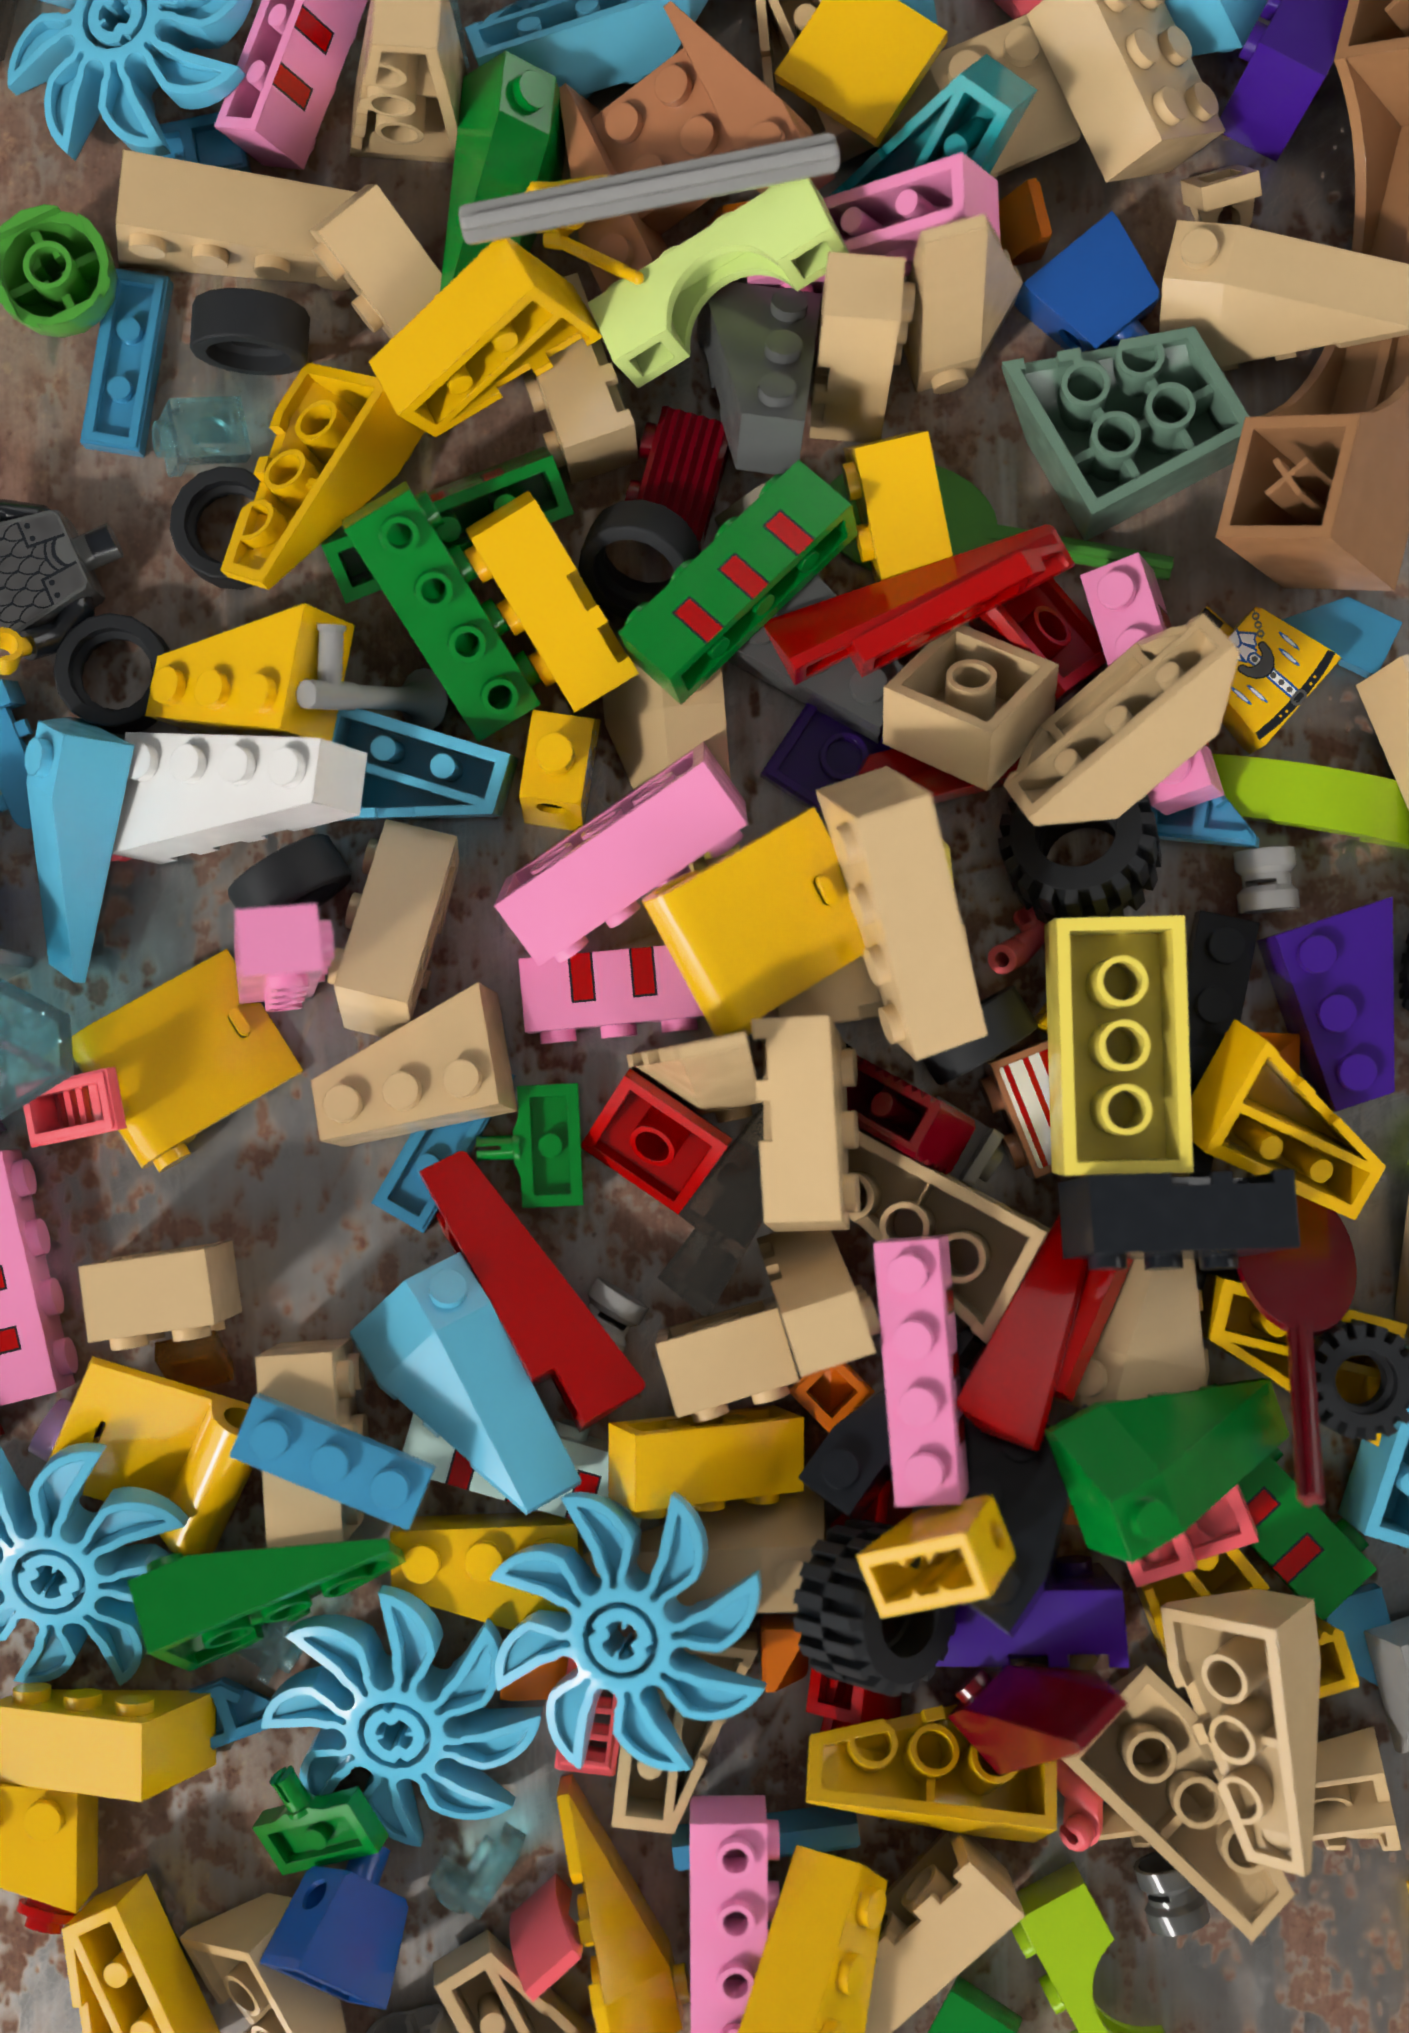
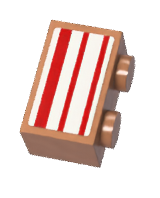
M1047 1038L983 1063L982 1065L987 1077L979 1079V1085L988 1108L992 1114L1001 1110L1009 1134L1004 1135L1002 1143L1013 1169L1024 1168L1026 1176L1035 1179L1052 1172Z

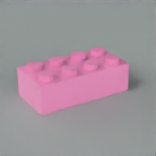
M702 742L507 877L494 907L538 966H541L552 957H555L559 963L564 962L588 944L589 940L585 935L604 922H606L609 928L621 924L640 908L636 901L655 887L659 888L677 877L692 872L688 865L706 852H709L715 858L741 841L744 835L740 829L748 825L746 802L709 748Z

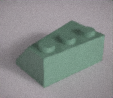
M1195 326L1122 339L1118 346L1081 352L1079 347L1057 351L1056 357L1026 363L1024 358L1003 361L1001 365L1026 442L1084 541L1234 463L1245 417H1250Z

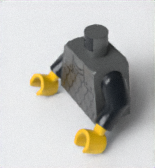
M0 499V649H4L11 654L0 658L1 675L5 676L14 673L22 657L33 661L56 654L57 649L71 629L85 619L95 616V608L102 604L106 598L94 570L124 557L120 543L109 524L106 523L79 535L73 523L59 510H51L48 506L42 504Z

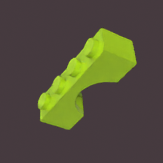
M1074 1861L1016 1892L1025 1917L1011 1928L1012 1933L1026 1959L1035 1954L1038 1955L1047 1972L1039 1977L1038 1980L1056 2015L1067 2010L1077 2028L1069 2033H1165L1162 2025L1134 2026L1120 2022L1106 2014L1094 2002L1093 1979L1100 1958L1113 1942L1114 1937Z

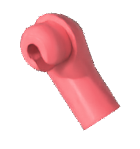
M1033 907L1029 910L1022 908L1014 912L1013 921L1018 926L1020 933L994 946L988 953V964L997 974H1009L1027 964L1045 943V923L1036 918Z
M1062 1759L1057 1760V1790L1064 1796L1063 1825L1059 1827V1835L1063 1844L1070 1850L1075 1852L1085 1851L1095 1845L1102 1834L1103 1799Z

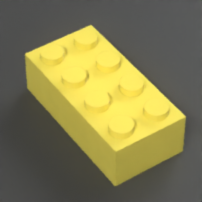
M1185 915L1056 918L1044 925L1052 1173L1063 1176L1193 1173Z

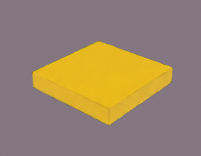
M822 0L775 71V79L781 86L878 147L948 42V31L899 0Z

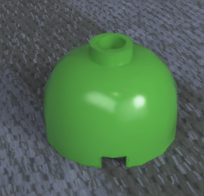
M46 204L21 210L0 227V303L13 319L40 335L65 338L88 331L105 317L115 300L118 276L110 247L90 220L77 213V216L72 212L61 211L58 206Z

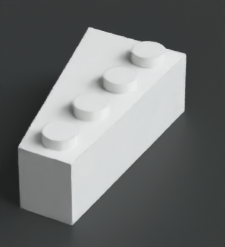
M126 732L125 741L134 745L112 854L162 865L178 861V856L190 853L202 855L218 851L220 846L239 841L251 843L267 839L268 834L283 830L299 831L360 816L368 753L322 738Z

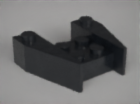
M969 1326L957 1335L961 1391L972 1373L967 1367L982 1347L981 1339L970 1330ZM885 1389L837 1423L798 1476V1479L807 1488L850 1519H862L885 1483L892 1476ZM1084 1403L1079 1411L1088 1407V1405ZM963 1414L970 1488L965 1499L983 1495H990L995 1499L1015 1551V1558L994 1593L990 1597L964 1603L1013 1638L1049 1585L1071 1501L1045 1431L1037 1452L982 1432ZM1046 1423L1045 1430L1051 1427V1426L1048 1425L1047 1423Z

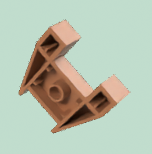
M672 1L663 7L684 48L602 111H599L597 107L566 83L559 87L571 179L598 175L610 176L814 135L810 126L780 97ZM833 173L810 179L817 190L835 179L836 176ZM769 186L757 188L756 190L761 194L765 192ZM711 198L586 222L578 229L579 241L639 271L658 259L668 249L661 235ZM588 263L602 293L611 284L623 279Z

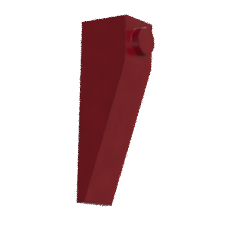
M1007 1665L988 1674L982 1668L974 1672L954 1693L961 1702L947 1717L999 1775L1084 1753L1124 1710L1128 1702L1093 1670Z

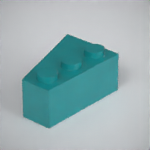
M985 54L950 82L829 196L961 152L990 174L1036 94L1037 89L991 56Z

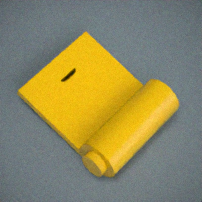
M815 807L808 808L706 869L692 871L669 881L652 891L642 900L715 1036L732 1035L743 1031L747 1032V1036L751 1035V1019L763 1018L762 1016L862 956L864 949H866L850 905L848 891L832 840ZM813 880H814V882H815V884H816V886H817V888H818V890H819V892H820L822 898L824 899L826 905L822 902L821 898L819 897V895H818V893H817V891H816V889H815V887H814V885H813Z
M228 949L221 951L91 1023L74 1034L65 1043L82 1073L116 1067L127 1126L126 1129L118 1131L141 1168L145 1169L155 1165L159 1173L172 1168L192 1154L187 1145L195 1139L198 1133L303 1072V1069L261 1002L239 1004L236 963ZM228 1016H229L231 1022L233 1023V1025L235 1026L236 1030L238 1031V1033H239L240 1035L244 1036L245 1038H241V1037L237 1034V1032L235 1031L234 1027H233L232 1024L230 1023V1021H229V1019H228Z
M92 1356L48 1461L59 1450L78 1443L107 1445L85 1482L83 1495L105 1501L113 1489L120 1487H138L157 1492L178 1505L189 1517L185 1527L160 1534L169 1550L174 1554L181 1553L184 1556L212 1553L218 1545L253 1469V1466L229 1457L250 1404ZM103 1423H105L100 1435L96 1438H93L95 1433L99 1432Z

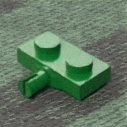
M579 1083L517 1086L518 1118L513 1135L477 1136L476 1147H501L500 1150L476 1151L477 1161L514 1159V1164L521 1177L522 1208L584 1205Z
M291 1765L288 1768L283 1767L278 1770L270 1779V1785L274 1787L284 1805L263 1810L252 1827L282 1875L308 1870L312 1866L321 1867L379 1853L389 1836L358 1786L326 1795H313L308 1793L295 1773L294 1767Z

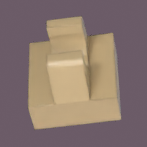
M1234 164L1180 180L1183 204L1190 207L1195 221L1217 223L1218 216L1223 211V207L1228 206L1232 212V222L1234 225L1245 227L1251 225L1255 197L1262 196L1259 170Z

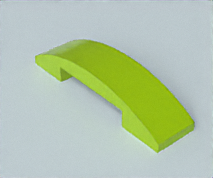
M1212 754L1224 794L1244 820L1360 837V842L1409 849V810L1396 780L1300 762Z

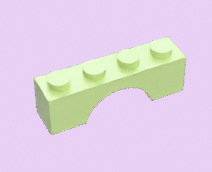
M810 178L773 185L738 209L719 216L712 225L682 244L665 250L658 259L639 270L644 275L642 284L637 285L624 278L611 284L604 293L589 301L588 305L612 361L637 388H640L690 357L691 334L696 318L705 303L725 285L740 278L763 275L782 280L796 291H799L825 275L828 251L849 253L824 199Z

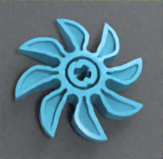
M38 0L70 9L71 11L66 14L60 12L42 13L28 25L18 39L9 62L8 88L17 96L47 82L44 98L47 126L57 145L75 161L100 114L109 129L131 150L156 156L170 154V149L156 118L155 104L152 101L153 92L160 86L180 108L192 110L209 107L218 103L235 90L246 76L239 66L193 54L189 51L193 48L206 50L220 49L243 25L253 0Z
M78 1443L59 1450L49 1459L34 1480L29 1493L21 1485L0 1446V1641H6L21 1618L30 1619L39 1627L34 1647L13 1681L21 1683L48 1682L60 1677L72 1666L88 1635L98 1645L119 1686L132 1678L147 1652L128 1580L146 1573V1566L150 1562L170 1553L156 1544H132L130 1546H125L124 1544L185 1527L189 1517L178 1505L165 1496L138 1487L113 1489L98 1512H90L80 1505L79 1499L83 1495L87 1478L107 1446L105 1444Z
M675 1491L671 1495L659 1555L651 1574H647L637 1564V1558L640 1554L642 1530L630 1513L618 1503L601 1495L585 1492L567 1493L561 1497V1500L589 1548L596 1571L601 1578L591 1572L590 1566L573 1547L553 1543L536 1544L523 1548L512 1554L496 1569L490 1580L544 1597L570 1612L568 1614L566 1612L538 1610L528 1615L510 1632L503 1641L495 1662L497 1691L542 1664L555 1661L562 1656H569L577 1663V1667L560 1679L549 1693L546 1704V1718L552 1740L561 1754L572 1765L581 1770L585 1763L597 1702L603 1689H608L613 1692L617 1699V1706L614 1711L613 1734L630 1755L638 1761L660 1770L674 1772L691 1770L694 1762L666 1714L655 1686L660 1687L665 1692L668 1700L682 1716L695 1720H722L744 1711L758 1699L767 1685L766 1682L712 1665L696 1655L687 1653L683 1647L691 1650L719 1653L740 1639L750 1626L760 1605L762 1595L760 1570L755 1571L714 1597L698 1601L692 1606H685L678 1601L676 1596L697 1581L704 1571L708 1559L709 1545L703 1521L697 1511L684 1497ZM620 1622H622L623 1630L628 1624L636 1630L638 1635L634 1640H632V1632L627 1637L620 1633L617 1627Z
M382 1585L378 1595L392 1656H389L383 1650V1644L374 1627L362 1620L350 1616L326 1614L313 1616L290 1627L285 1637L323 1666L298 1672L279 1686L263 1714L261 1729L321 1728L314 1737L300 1768L299 1778L308 1793L313 1795L333 1793L339 1782L349 1775L354 1767L368 1769L371 1775L363 1794L389 1834L388 1837L403 1844L421 1847L424 1834L411 1780L419 1784L420 1791L429 1808L441 1815L462 1820H480L506 1812L513 1807L516 1797L481 1770L504 1765L527 1749L538 1731L543 1714V1706L483 1708L496 1690L495 1662L498 1651L503 1643L498 1629L489 1618H487L465 1652L452 1663V1666L448 1669H439L432 1664V1661L444 1633L436 1614L426 1603L410 1592Z

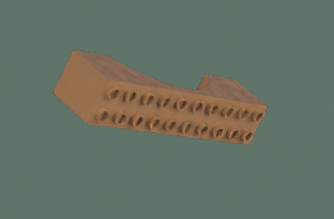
M1348 0L1334 62L1342 83L1348 108L1354 153L1355 216L1351 251L1409 264V0ZM1409 335L1345 348H1338L1335 344L1325 346L1307 379L1285 403L1261 416L1245 417L1216 533L1218 540L1282 588L1395 591L1409 536Z

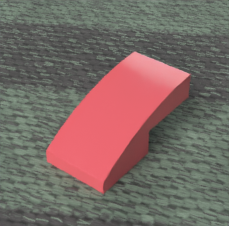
M1239 1483L1183 1534L1134 1563L1126 1562L1136 1588L1195 1570L1199 1560L1259 1542L1258 1531Z
M557 1873L510 1915L509 1936L514 1963L523 1990L533 2002L582 1957L583 1944H581L579 1928L576 1922L569 1916L572 1890Z

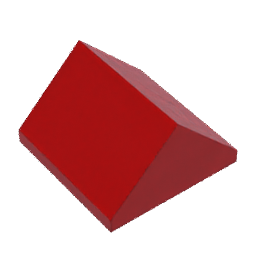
M1054 578L968 622L970 627L1059 664L1055 705L1107 663L1097 630Z
M629 1068L581 1144L583 1150L679 1215L733 1138Z

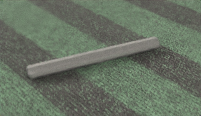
M823 133L463 204L459 207L458 216L466 244L475 245L833 174L839 170V147L834 134Z

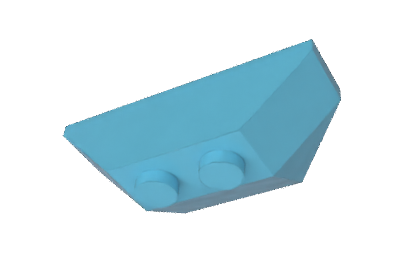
M519 0L490 14L484 21L474 22L464 28L478 67L506 50L556 76L559 87L566 83L587 99L593 92L620 83H638L676 54L682 43L663 6L672 1L695 22L708 0Z

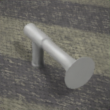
M317 624V630H319L318 679L303 680L299 683L296 696L301 707L305 709L349 711L355 709L402 711L407 723L433 730L441 724L447 712L448 694L433 670L427 668L415 670L406 678L403 686L400 687L357 685L353 682H342L344 632H346V625Z

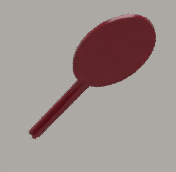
M1296 1194L1301 1247L1238 1257L1239 1268L1237 1271L1247 1295L1259 1312L1272 1324L1287 1332L1297 1500L1302 1501L1303 1506L1311 1507L1313 1503L1322 1505L1325 1501L1313 1336L1324 1334L1335 1327L1348 1311L1356 1289L1357 1265L1350 1236L1339 1215L1329 1208Z

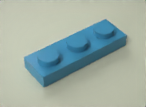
M261 1393L253 1397L229 1455L231 1458L406 1530H409L413 1524L436 1468V1465Z

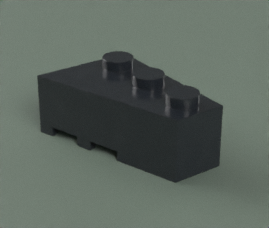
M1294 1169L1272 1170L1270 1173L1248 1178L1233 1177V1171L1210 1172V1177H1171V1173L1087 1175L1058 1183L1063 1259H1087L1088 1270L1127 1269V1259H1144V1267L1148 1271L1183 1269V1259H1199L1200 1270H1231L1239 1268L1238 1257L1301 1247Z

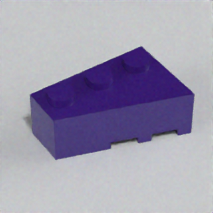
M1268 0L1260 17L1269 21V25L1267 26L1257 21L1238 56L1249 63L1220 116V120L1226 130L1222 133L1223 135L1275 162L1278 161L1334 62L1348 0Z
M1393 896L1257 940L1288 1033L1299 1034L1300 1070L1304 1080L1316 1091L1315 1094L1332 1112H1337L1394 1093Z
M1068 1555L1058 1557L1055 1560V1566L1053 1567L1048 1587L1013 1638L970 1606L961 1602L959 1603V1609L955 1611L954 1621L957 1622L955 1635L950 1636L947 1644L949 1651L944 1661L939 1660L936 1664V1667H1004L1011 1665L1010 1659L1048 1656L1049 1667H1069L1070 1655H1108L1109 1668H1130L1123 1590L1100 1562L1092 1563L1090 1556Z

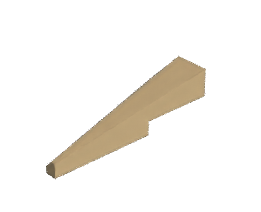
M1374 1726L1317 1742L1313 1841L1323 1840L1326 1850L1344 1851L1346 1839H1378L1383 1851L1402 1850ZM1109 1804L1103 1805V1831L1098 1841L1130 1837L1133 1848L1151 1847Z

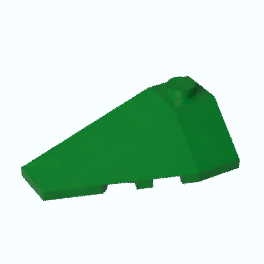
M506 50L463 77L440 291L459 275L483 249L493 242L475 245L466 244L458 216L459 207L463 204L524 193L532 181L555 182L562 180L566 141L559 98L560 90L556 76ZM538 233L510 238L530 252Z
M1266 1378L1202 1386L1199 1390L1173 1394L1167 1392L1148 1394L1146 1398L1126 1401L1114 1399L1095 1402L1045 1430L1087 1548L1129 1563H1134L1183 1534L1290 1436L1271 1380Z
M388 1538L186 1556L181 1553H175L150 1562L146 1566L147 1572L128 1580V1585L147 1653L182 1669L192 1671L265 1638L261 1626L266 1623H275L283 1620L295 1622L310 1614V1607L313 1605L311 1599L322 1593L323 1597L326 1598L345 1595L405 1563L406 1560L403 1551Z

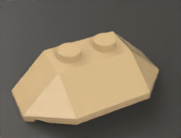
M1024 15L941 51L886 133V142L878 145V148L880 149L950 82L985 54L991 56L1037 89L1036 94L991 170L990 175L992 177L1000 176L1078 142L1082 131L1027 16Z
M1204 613L1191 618L1187 625L1171 627L1136 642L1039 726L1021 755L1017 771L1009 774L1003 786L1034 826L1117 819L1219 734L1240 651Z

